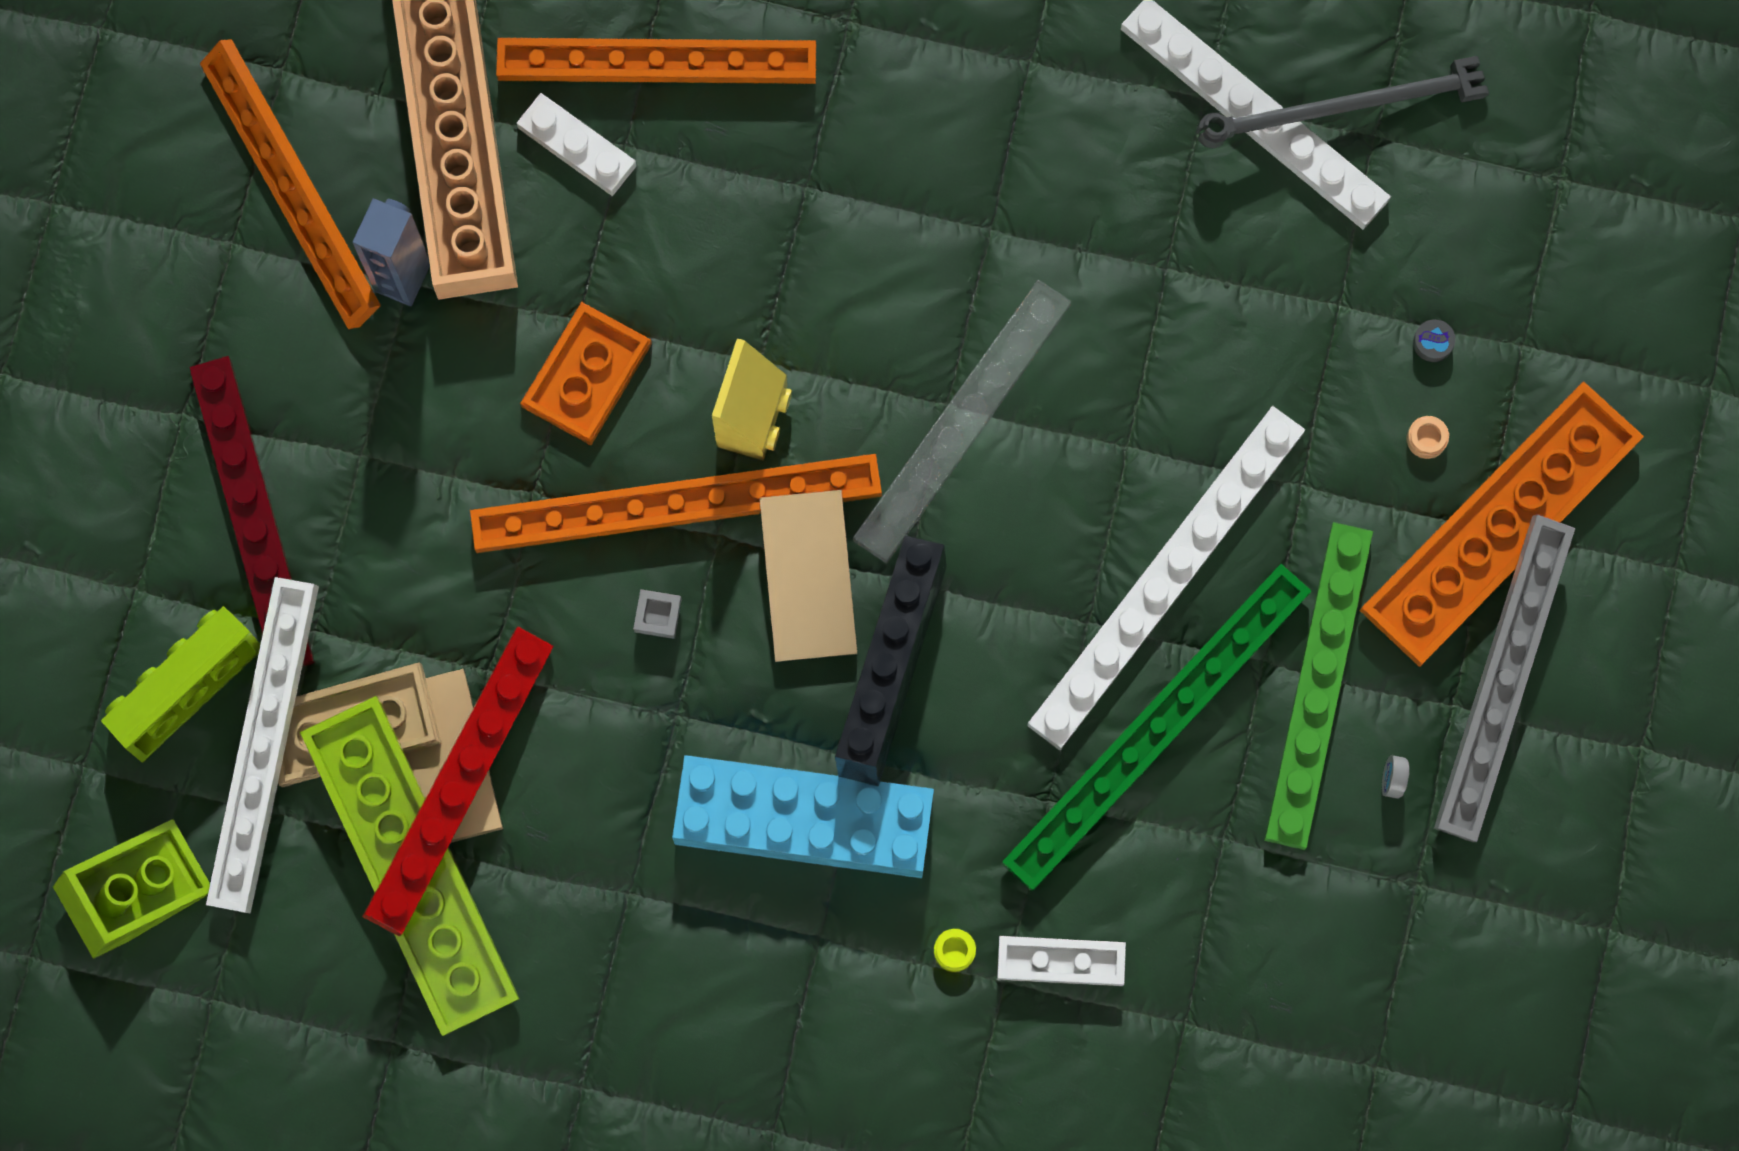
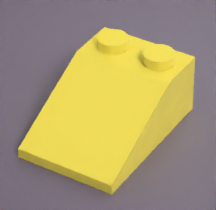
M738 338L712 413L716 445L718 448L764 461L767 449L774 451L780 427L775 426L779 412H787L792 390L787 388V375L745 340Z

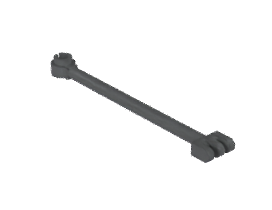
M1478 56L1454 60L1450 65L1452 75L1238 118H1226L1219 113H1209L1200 121L1196 134H1200L1198 141L1202 145L1213 149L1223 145L1227 138H1231L1235 134L1453 90L1458 91L1461 103L1484 98L1490 93L1486 85L1473 88L1471 86L1485 80L1483 71L1467 73V70L1475 69L1481 65ZM1209 123H1216L1221 127L1222 131L1214 132L1210 128L1207 129Z

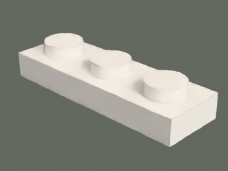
M542 93L539 94L517 122L519 130L611 196L616 193L637 166L633 158Z
M999 936L997 980L1124 986L1126 942Z

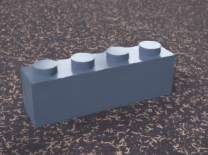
M373 198L352 243L374 291L412 307L429 270V257L413 216L409 213L410 209L392 199H387L384 203Z

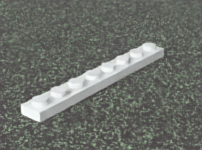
M1143 0L1122 23L1121 30L1226 117L1238 118L1283 108L1155 1ZM1300 121L1245 132L1362 230L1365 229L1391 198L1389 194Z
M277 577L274 579L206 905L251 913L319 586L315 584Z

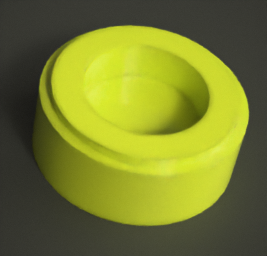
M961 929L946 930L939 935L935 942V960L946 971H963L972 964L975 958V942L967 932Z

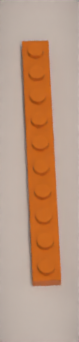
M876 454L474 509L470 510L475 551L476 553L761 514V497L842 490V501L848 502L882 497L877 457Z

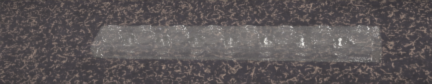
M1039 279L1036 281L854 535L853 541L886 564L889 562L903 542L904 536H907L1068 311L1071 306V300Z

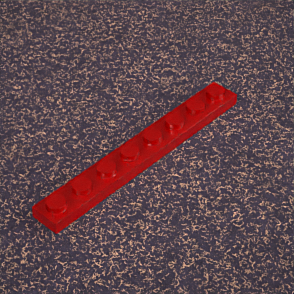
M518 626L514 630L362 917L399 937L403 934L551 653L553 645Z

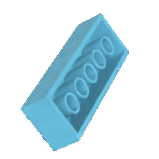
M685 755L672 838L674 844L679 846L922 878L934 789L880 782L879 786L835 775Z

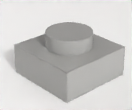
M640 589L633 628L634 632L675 639L682 597Z

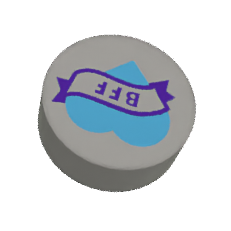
M1393 755L1388 757L1382 777L1383 796L1397 799L1403 796L1409 777V762L1406 758Z

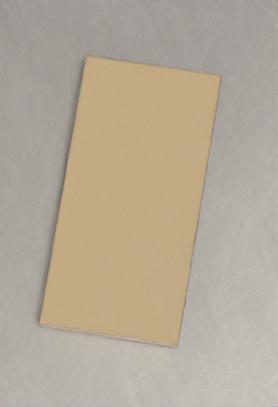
M842 490L761 497L760 509L775 662L857 654Z
M418 662L296 696L278 780L279 786L286 787L321 777L300 734L301 731L374 696L379 698L404 753L441 744L423 665Z
M464 669L426 678L441 744L405 753L425 797L474 707ZM489 770L451 843L503 829Z

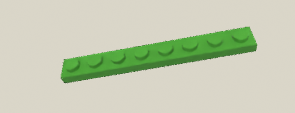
M1335 522L1331 525L1264 841L1302 850L1307 848L1373 531Z

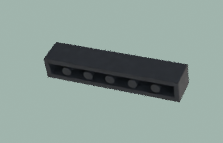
M904 536L836 751L835 761L838 777L875 786L880 784L946 571L945 545Z

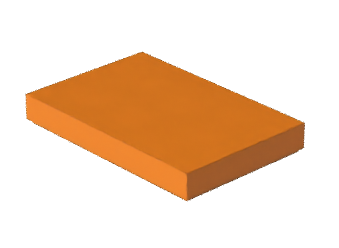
M581 302L522 399L521 407L585 443L592 445L651 347L652 340Z

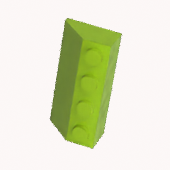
M224 606L218 611L212 610L208 612L198 622L197 627L199 629L187 640L182 638L168 650L166 654L168 658L159 667L147 669L137 679V687L128 696L122 695L116 698L106 708L105 713L107 715L101 722L123 747L142 763L259 654L261 644Z

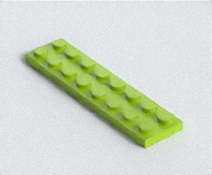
M377 696L300 732L374 892L377 890L425 799L422 789ZM448 847L403 934L400 937L395 935L442 1036L520 999Z

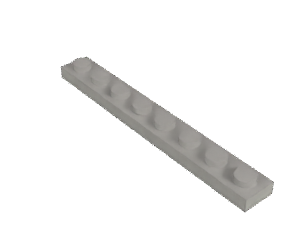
M1534 515L1531 518L1434 825L1436 830L1471 842H1477L1575 531V528L1540 515Z

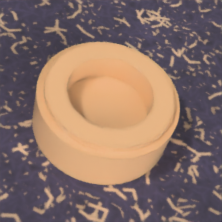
M1420 417L1412 423L1407 432V445L1411 452L1420 458H1435L1444 451L1448 444V428L1443 421L1436 417Z

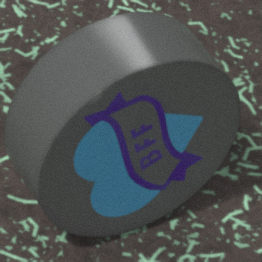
M1436 319L1422 323L1413 338L1415 352L1420 358L1428 362L1444 360L1450 355L1455 346L1453 329L1446 322Z

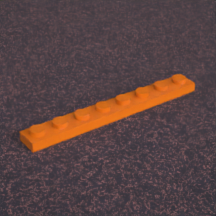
M498 38L496 76L498 81L816 84V40Z
M232 39L220 40L201 61L200 65L348 329L361 327L381 304Z

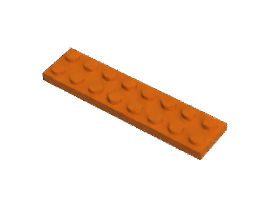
M1583 381L1364 604L1360 612L1412 661L1421 667L1516 569L1532 516L1540 515L1561 523L1644 436Z

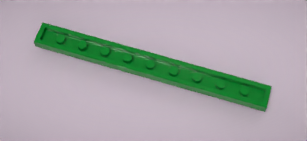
M1280 564L1002 861V865L1033 892L1310 595L1311 590L1284 565Z

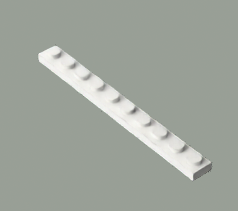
M1274 406L1270 408L1028 722L1027 726L1061 751L1304 434L1305 429Z

